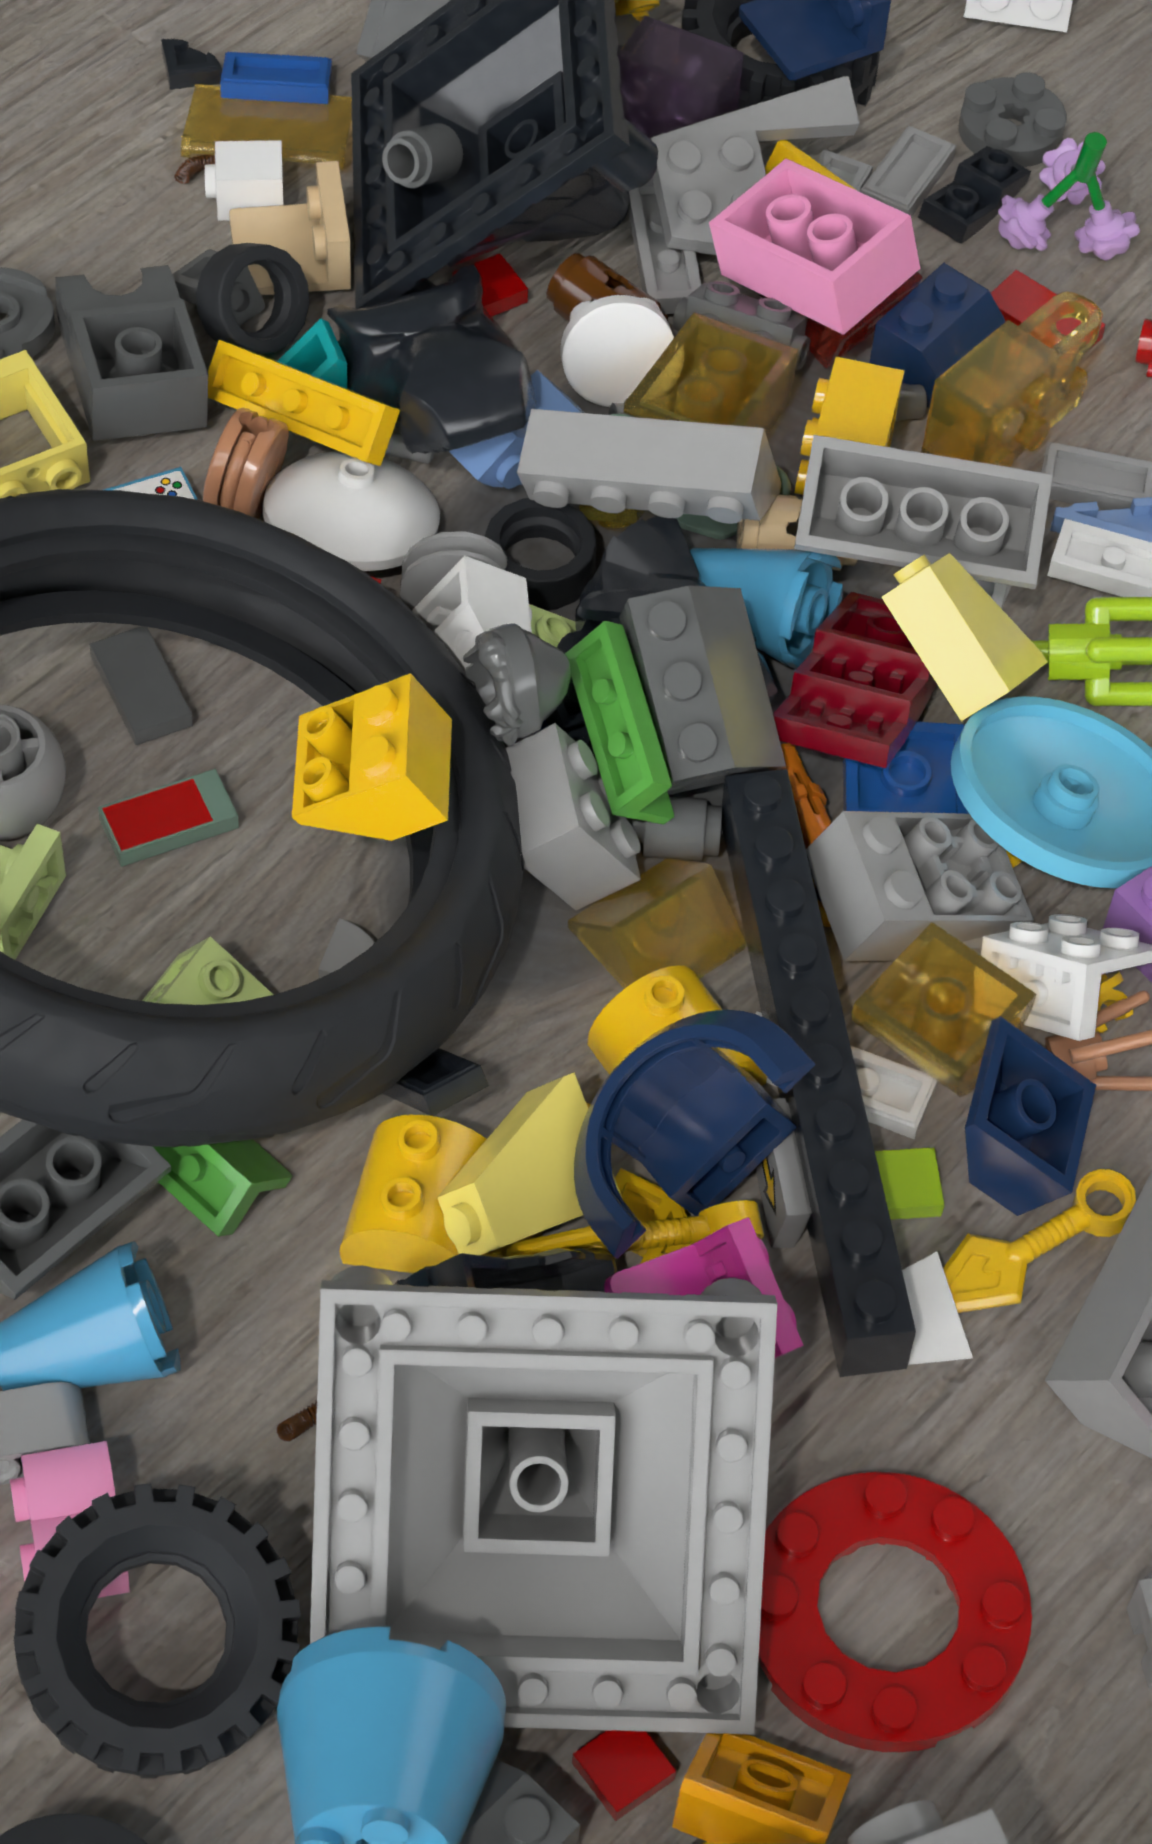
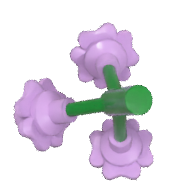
M1091 132L1086 135L1084 142L1078 146L1072 138H1066L1057 149L1044 153L1043 163L1047 167L1039 173V179L1050 189L1046 196L1038 195L1031 203L1025 202L1019 197L1015 199L1008 195L1002 198V206L998 209V213L1001 216L998 230L1003 238L1008 239L1010 246L1018 250L1023 248L1033 249L1035 247L1039 251H1044L1048 246L1046 240L1051 237L1050 231L1046 228L1045 218L1054 211L1053 204L1067 197L1071 204L1079 205L1086 195L1089 194L1092 205L1089 207L1091 217L1085 221L1084 227L1079 228L1075 232V238L1079 241L1080 252H1093L1100 259L1109 260L1116 254H1123L1128 250L1131 238L1140 233V228L1135 223V213L1126 212L1121 214L1120 210H1112L1110 202L1103 199L1101 193L1102 182L1097 177L1105 169V163L1101 161L1107 145V140L1103 134Z

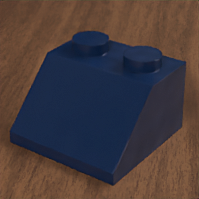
M943 263L876 322L869 363L904 370L902 383L921 384L926 392V407L958 427L1024 366L1026 357L990 291L946 263Z
M1001 1016L991 1021L965 1125L968 1176L970 1184L1016 1216H1019L1072 1193L1096 1084Z

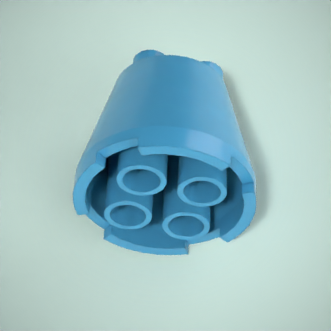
M365 1627L345 1630L323 1637L302 1649L293 1658L292 1669L282 1684L277 1707V1720L295 1844H460L503 1740L506 1699L502 1685L493 1671L472 1652L449 1640L444 1643L440 1650L419 1643L390 1640V1627Z

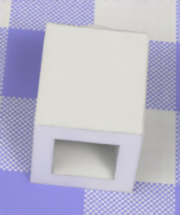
M281 140L215 141V164H205L206 198H217L218 221H230L229 211L235 208L283 205Z

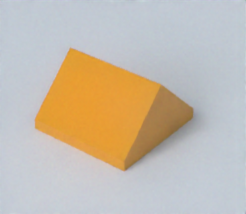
M706 1733L682 1781L672 1828L712 1844H827L851 1774L749 1734Z

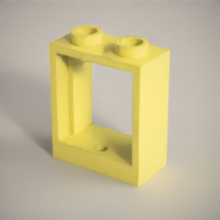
M24 350L0 359V420L28 410L52 447L49 450L0 468V499L8 496L17 497L20 494L75 489L90 482L86 441L28 352Z

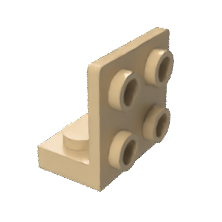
M338 161L316 162V186L306 187L307 204L235 208L229 211L232 244H269L287 251L300 264L308 282L309 292L351 289L350 236ZM248 265L260 294L273 295L274 286L268 272L260 265Z

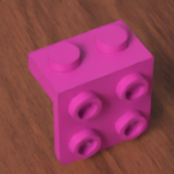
M749 1217L726 1225L692 1245L619 1271L608 1277L604 1283L605 1293L701 1295L707 1286L717 1280L726 1278L746 1280L757 1287L762 1295H775L777 1321L774 1360L804 1346L797 1331L795 1314L782 1296L769 1265L767 1249L762 1240L757 1237Z

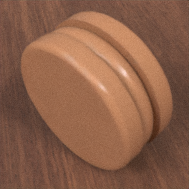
M239 408L229 419L215 448L205 480L203 501L240 511L259 519L263 512L265 490L272 478L281 471L289 438L287 424L274 418L268 420L264 416H258L257 412L250 409Z

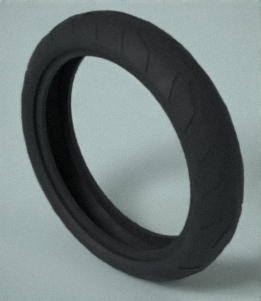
M57 489L20 494L17 497L8 496L1 498L0 636L29 628L63 623H117L168 630L205 640L247 657L290 681L322 706L411 673L452 719L448 821L406 835L410 862L408 906L393 926L367 951L330 974L309 984L276 995L241 1002L206 1005L160 1004L124 999L83 989L47 976L0 952V1112L69 1135H80L88 1139L140 1146L192 1147L268 1138L276 1133H288L347 1112L387 1091L420 1062L436 1051L456 1031L489 986L505 955L516 921L525 865L521 846L516 783L510 773L512 769L503 741H498L490 733L491 727L496 724L494 720L489 719L484 714L483 710L486 704L476 691L475 685L466 678L463 669L444 643L398 597L365 572L293 533L240 511L180 496L123 490Z

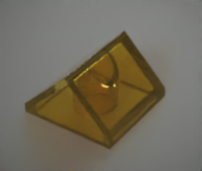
M667 858L640 875L641 880L602 898L569 919L567 926L624 989L643 976L669 966L680 965L689 967L700 979L745 950L746 941L712 865Z

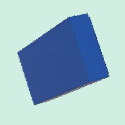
M225 52L220 82L221 98L328 104L332 77V59L328 57Z

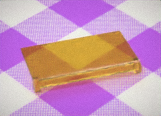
M196 84L182 135L181 157L190 158L191 153L215 155V141L281 140L282 161L304 163L338 161L339 169L344 171L346 146L352 120V97L329 95L328 104L221 98V86Z

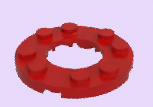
M893 1472L857 1473L821 1483L804 1492L789 1503L767 1527L764 1545L758 1662L772 1684L771 1691L790 1712L809 1727L843 1744L865 1750L900 1753L920 1751L936 1747L938 1741L957 1735L971 1726L973 1729L976 1728L999 1707L1008 1695L1017 1679L1029 1645L1032 1624L1031 1597L1022 1565L1013 1547L995 1523L966 1498L945 1486L912 1475ZM878 1543L884 1546L890 1544L908 1547L924 1556L925 1560L933 1562L945 1576L946 1583L953 1592L958 1605L956 1631L947 1648L926 1665L899 1672L868 1668L843 1654L826 1633L818 1609L820 1583L835 1561L842 1556L852 1554L860 1547Z

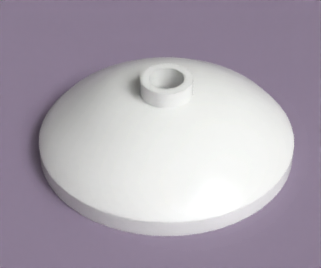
M342 452L312 455L287 466L269 482L263 501V516L266 523L293 533L321 549L344 559L362 571L385 570L401 566L409 548L425 537L438 534L440 510L434 495L410 471L386 459H383L381 466H377Z

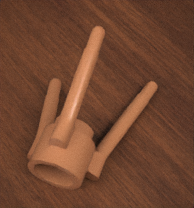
M1140 991L1097 1011L1096 1028L1147 1003L1150 999L1149 993L1147 991ZM1152 1030L1102 1041L1099 1032H1095V1037L1081 1041L1060 1035L1045 1038L1046 1049L1096 1084V1090L1152 1091V1076H1096V1072L1108 1069L1107 1055L1152 1045Z

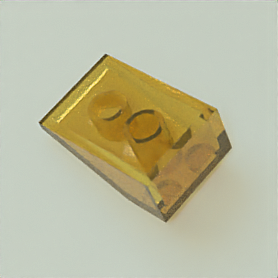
M694 312L625 401L623 412L637 418L764 428L766 435H768L789 405L799 350Z

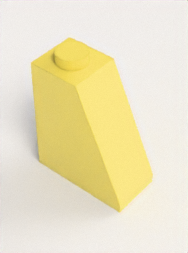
M950 553L933 564H930L925 554L893 574L900 585L881 597L961 721L1010 692L1048 662L1036 645Z
M575 1073L528 1091L437 1197L444 1214L446 1232L455 1244L458 1254L482 1255L583 1215L575 1191L574 1158L580 1129L588 1107ZM613 1174V1178H614L616 1187H617V1189H618V1191H619L620 1196L622 1197V1195H621V1193H620V1190H619V1188H618L617 1182H616V1180H615L614 1174Z

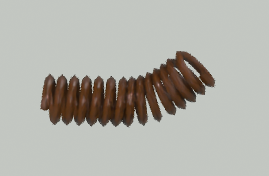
M215 151L207 152V154L204 153L203 155L200 154V156L197 155L196 157L193 156V158L185 160L174 175L176 181L181 184H187L196 172L205 169V164H215Z
M317 1400L315 1404L311 1403V1407L303 1408V1411L292 1415L278 1424L276 1431L281 1440L292 1441L306 1430H309L310 1427H313V1424H317Z

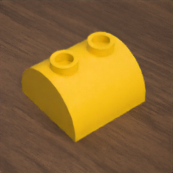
M680 965L665 967L643 976L618 993L594 1020L588 1034L587 1045L610 1075L614 1068L635 1047L667 1025L698 1013L723 1009L691 968ZM718 1048L752 1075L761 1086L766 1084L767 1076L749 1056L731 1049Z
M401 1115L380 1123L373 1134L340 1245L339 1253L342 1263L414 1274L426 1266H436L458 1255L455 1244L446 1232L444 1214L437 1197L486 1141V1138L457 1122L428 1115Z

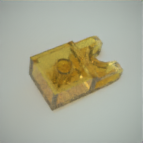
M1062 292L1052 297L1019 326L1007 320L939 376L934 383L921 453L1011 467L1014 460L1025 450L1034 451L1045 440L1050 428L1074 409L1083 398L1088 374L1087 371L1077 365L1098 339L1103 319L1102 310L1098 305L1077 293ZM1062 318H1074L1082 322L1067 336L1061 334L1056 329L1057 321Z

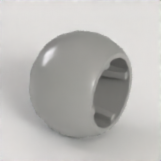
M0 705V841L27 835L33 831L36 824L43 825L48 820L62 798L66 778L64 754L54 733L32 713L10 705Z

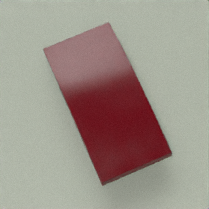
M850 592L816 629L812 653L794 671L791 694L773 713L780 741L887 768L912 731L937 683L883 599Z

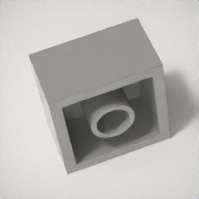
M554 723L505 748L512 769L510 773L516 783L521 846L525 861L524 868L576 911L641 880L635 854L640 852L637 834L626 817L612 815L597 761L584 741L573 740Z

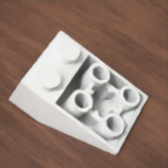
M464 556L412 610L444 643L464 672L471 663L464 662L463 656L474 647L477 635L491 628L515 623L522 629L532 633V610L529 607L526 578L468 556ZM527 737L517 738V740H516L515 743H517V742H519V741H521V740H523V739H525V738H527Z

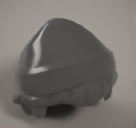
M515 623L503 624L477 635L474 647L463 656L464 662L471 663L466 667L465 676L474 682L476 691L486 704L483 710L484 714L489 719L495 721L496 725L491 727L490 733L498 741H504L506 745H514L517 738H524L538 732L543 721L557 709L567 694L571 677V668L567 656L559 648L522 629Z

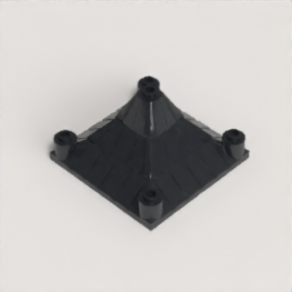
M450 0L351 73L355 309L365 308L436 286L428 278L445 265L453 267L522 239L526 242L596 236L609 229L616 228L623 222L628 213L629 191L647 184L656 172L658 148L652 140L624 118L622 94L620 93V64L617 58L618 38L617 26L615 25L614 0ZM440 123L447 125L457 134L463 149V160L459 171L453 177L409 188L394 182L387 175L383 166V152L386 145L397 133Z

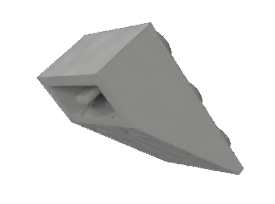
M843 811L806 849L812 878L844 961H895L937 950L940 947L981 938L986 935L1006 932L1010 930V924L1014 922L1034 921L1006 850L994 841L970 814Z

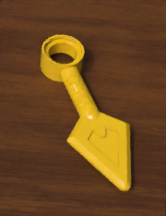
M1097 1169L1087 1173L1079 1181L1072 1207L1012 1242L968 1233L943 1267L957 1312L962 1313L1021 1303L1028 1263L1082 1231L1097 1237H1111L1119 1234L1136 1202L1135 1189L1131 1182L1119 1172L1110 1169ZM1095 1191H1107L1113 1193L1120 1200L1122 1209L1111 1216L1100 1215L1089 1208L1086 1197Z
M749 1200L732 1201L706 1208L699 1212L698 1216L643 1222L642 1225L646 1228V1231L625 1252L693 1244L726 1225L748 1217L757 1237L762 1239L764 1233L758 1204L755 1201ZM590 1226L514 1242L506 1249L508 1257L536 1254L556 1248L570 1250L602 1248L610 1253Z

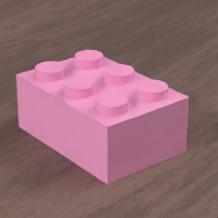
M787 158L709 222L721 275L761 295L774 298L782 304L791 307L792 310L843 335L920 270L911 215Z

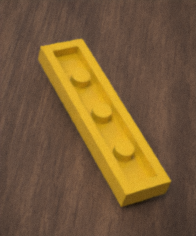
M218 340L208 370V398L237 410L239 408L250 409L257 412L258 416H264L268 420L274 418L287 424L288 430L364 462L381 466L400 412L399 409L222 340Z

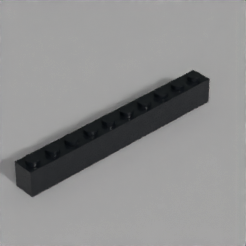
M788 770L726 775L722 798L721 826L762 1017L781 1027L816 1064L787 1093H784L779 1086L777 1088L779 1097L785 1098L786 1103L789 1104L792 1122L797 1126L794 1132L812 1211L807 1222V1228L839 1377L907 1369L916 1329Z

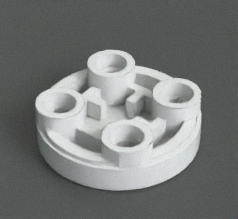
M613 295L597 299L593 302H582L574 307L570 314V322L562 336L560 353L565 375L573 389L584 399L594 404L610 407L612 403L623 404L626 398L642 402L659 391L672 373L676 359V344L670 325L656 302L649 298Z

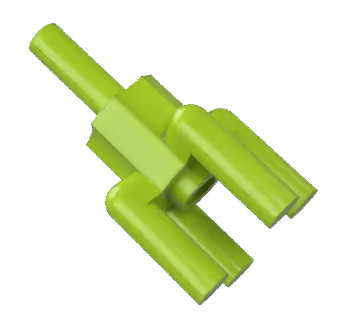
M1094 597L1085 605L1084 624H1049L1047 640H1031L1048 661L1046 663L1048 680H1085V699L1090 705L1152 706V682H1110V670H1121L1122 665H1152V637H1122L1121 634H1110V621H1152V597Z

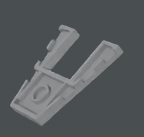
M843 76L651 137L650 140L658 148L657 169L652 179L667 248L716 255L709 222L766 175L759 141L854 135L860 123L849 76Z

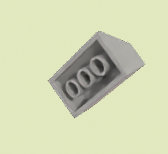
M531 409L517 474L529 499L546 507L561 508L570 503L591 505L600 511L608 513H619L626 508L648 510L664 518H678L683 514L703 515L717 522L728 524L738 523L742 519L760 521L780 494L782 484L764 428Z
M814 435L794 549L898 567H905L924 554L930 564H933L950 553L976 580L1035 589L1053 474Z
M1152 1172L1045 1379V1382L1082 1425L1149 1458H1152Z

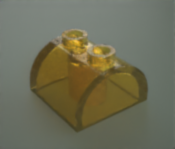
M931 922L854 1002L852 1021L959 1097H963L975 1089L991 1021L1001 1016L1019 1030H1022L1033 1008L1037 994Z

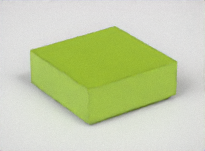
M934 1147L875 1151L890 1220L942 1216L944 1200Z

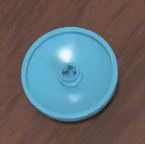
M1005 698L990 703L969 718L952 751V779L957 794L966 810L994 841L1020 860L1043 872L1070 882L1092 887L1119 888L1152 866V748L1120 724L1092 710L1050 698Z

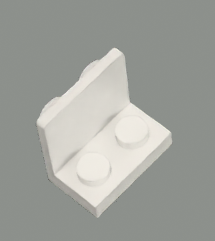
M1050 915L1049 922L1045 924L1032 922L1011 923L1009 931L983 936L976 1011L995 1017L1001 1016L1012 1022L1077 1041L1095 1037L1101 974L1152 963V945L1140 942L1139 933L1133 930L1104 928L1098 931L1087 928V919L1075 915Z

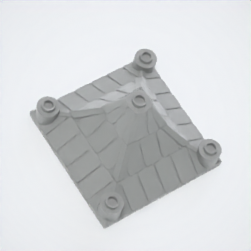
M364 1265L347 1267L337 1273L331 1281L322 1280L320 1290L310 1644L334 1633L365 1627H390V1640L419 1643L439 1650L449 1640L472 1652L497 1676L506 1699L504 1727L754 1734L777 1321V1301L775 1295H762L760 1290L753 1284L738 1278L717 1280L707 1286L701 1295L605 1293L568 1290L541 1291L538 1289L508 1288L477 1289L475 1287L447 1286L415 1287L411 1285H393L387 1275L376 1268Z

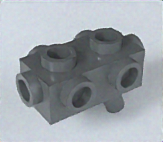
M713 281L704 283L692 292L688 298L683 297L679 301L672 323L673 329L681 332L678 348L693 352L692 361L699 366L717 369L724 367L725 363L744 369L743 377L747 381L768 386L775 384L777 380L783 381L796 369L800 370L806 362L811 344L810 337L805 336L808 317L793 311L791 307L782 304L774 298L758 300L739 294L740 290L732 284ZM753 340H762L767 347L753 343Z

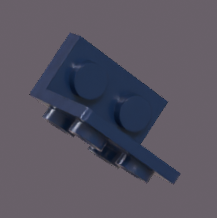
M754 0L740 6L739 17L786 77L790 80H796L883 50L891 0Z

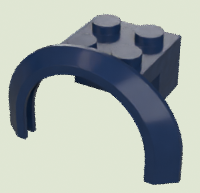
M715 1010L698 1013L667 1025L652 1034L635 1047L604 1081L594 1097L580 1129L574 1158V1183L578 1203L586 1221L616 1259L646 1231V1228L626 1205L616 1187L611 1167L612 1143L642 1163L673 1201L693 1215L698 1216L702 1210L718 1205L773 1149L797 1128L756 1079L718 1049H731L749 1056L774 1085L779 1086L784 1093H787L816 1064L781 1027L769 1019L745 1011Z

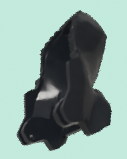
M474 264L462 267L453 277L448 279V282L361 309L338 305L329 308L327 315L337 324L340 336L338 343L347 361V389L399 409L400 412L395 427L402 434L406 449L412 454L416 452L423 454L447 452L523 428L529 421L531 409H535L537 404L525 356L522 352L514 349L503 330L482 305L483 284L480 273Z

